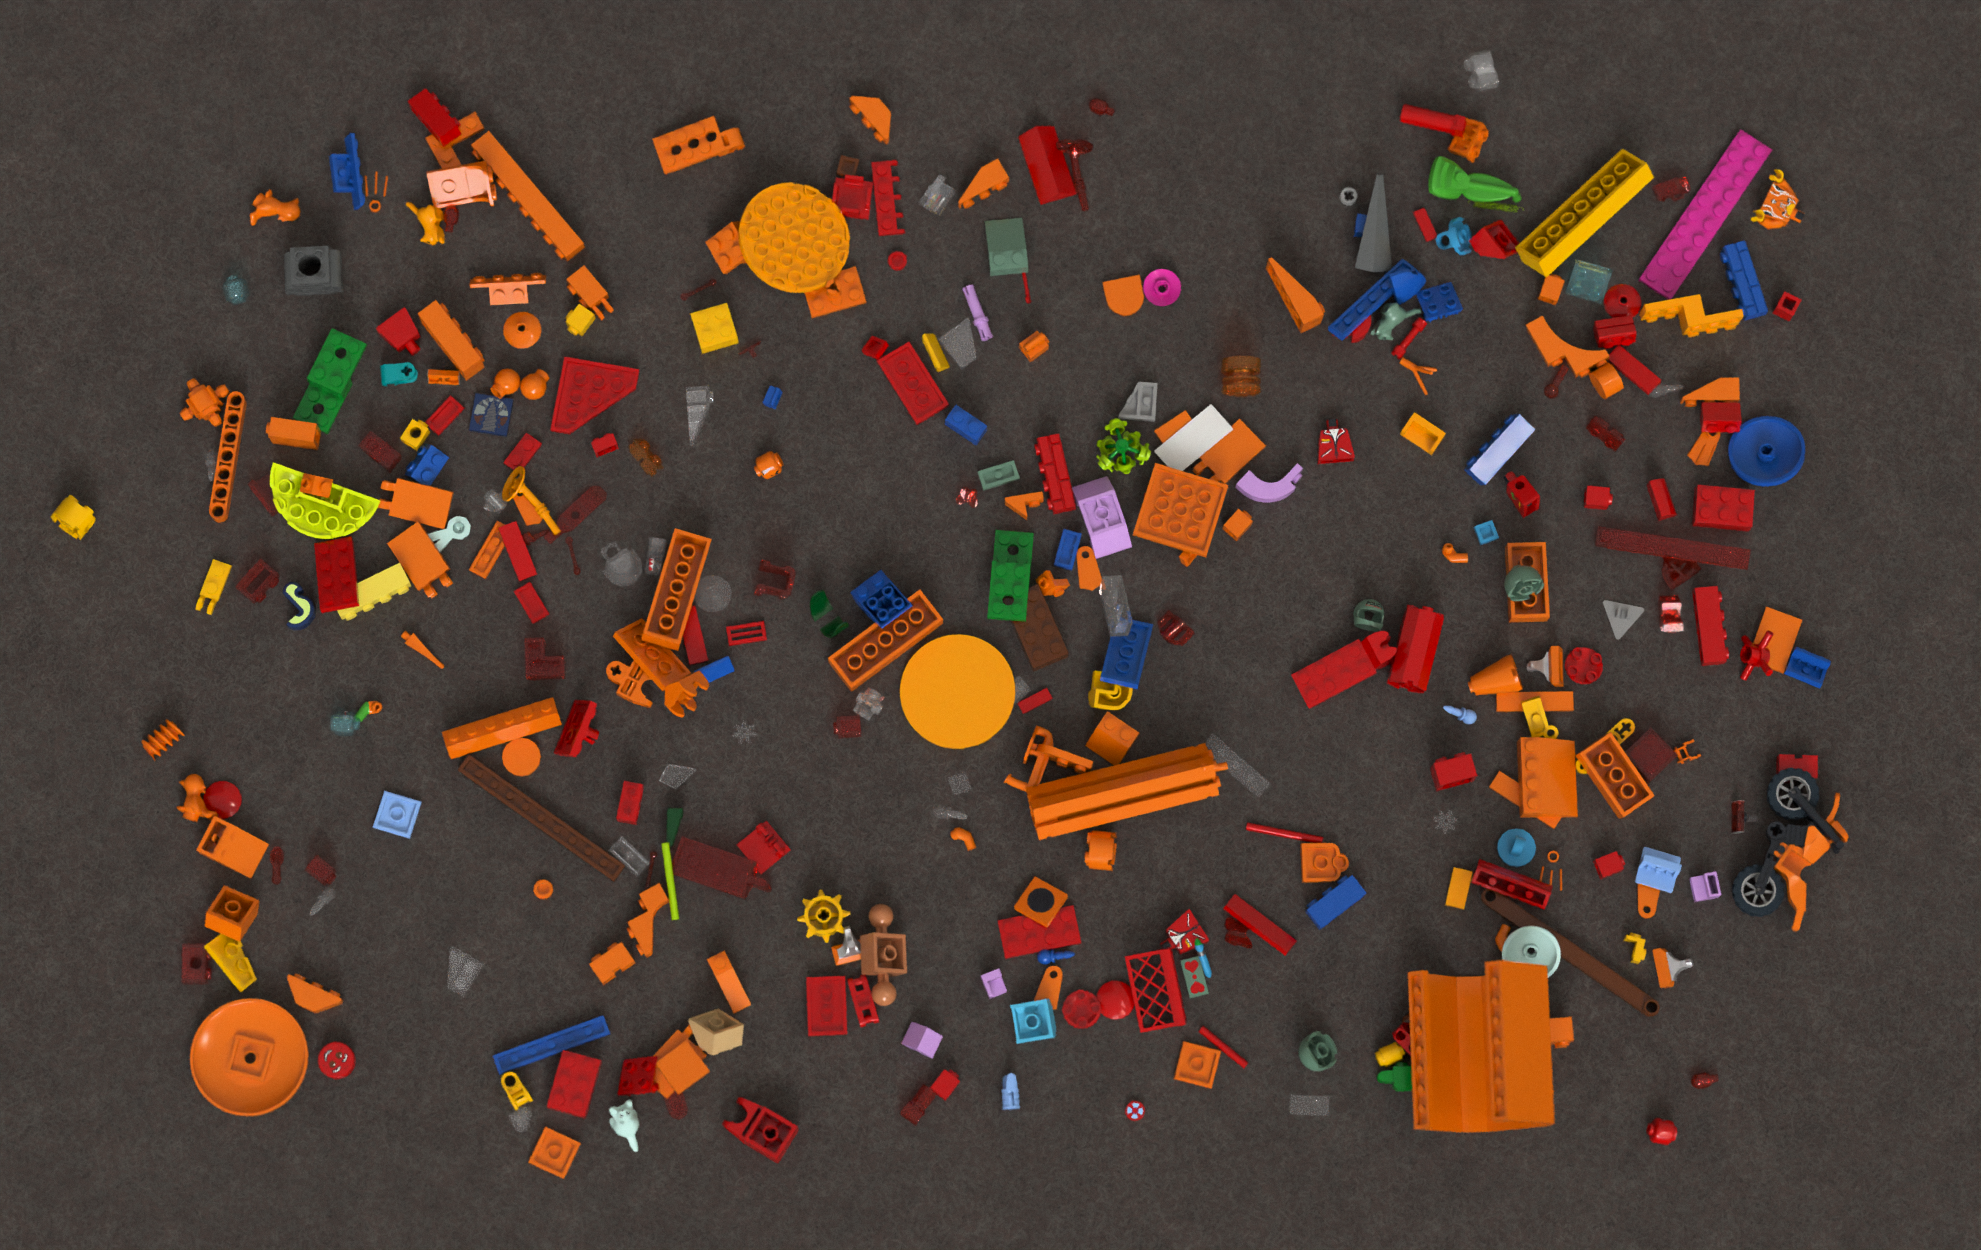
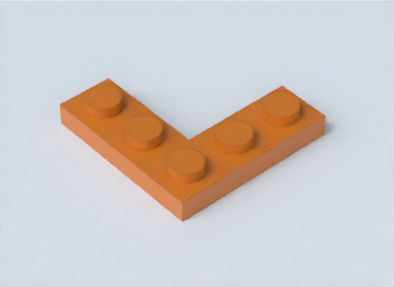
M476 112L459 120L461 135L445 147L433 135L425 138L442 169L461 165L451 146L484 130Z

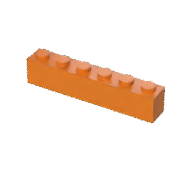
M551 697L443 731L442 734L451 759L550 729L562 725L554 698Z

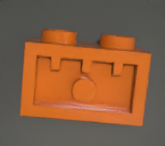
M1466 118L1467 124L1463 137L1454 136L1448 150L1452 154L1466 157L1469 162L1473 163L1475 158L1479 156L1480 148L1483 142L1487 140L1489 131L1484 123Z

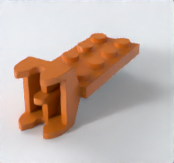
M642 618L616 631L613 637L653 682L662 691L665 690V706L678 717H684L685 715L684 709L680 704L685 705L689 710L695 711L697 705L693 697L697 695V687L699 686L704 690L709 688V682L700 671L691 673L669 648L642 641L646 624Z

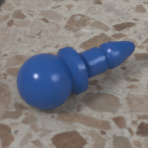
M1044 949L1038 952L1037 959L1041 964L1046 965L1050 962L1055 963V959L1070 958L1075 953L1071 951L1055 953L1054 949L1051 951Z

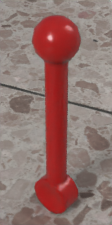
M1024 272L1022 276L1026 293L1025 299L1028 304L1031 303L1027 277Z

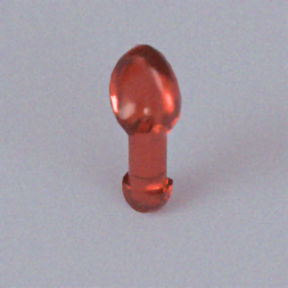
M278 846L274 847L270 853V862L273 865V877L271 880L276 885L281 882L280 870L284 861V853Z

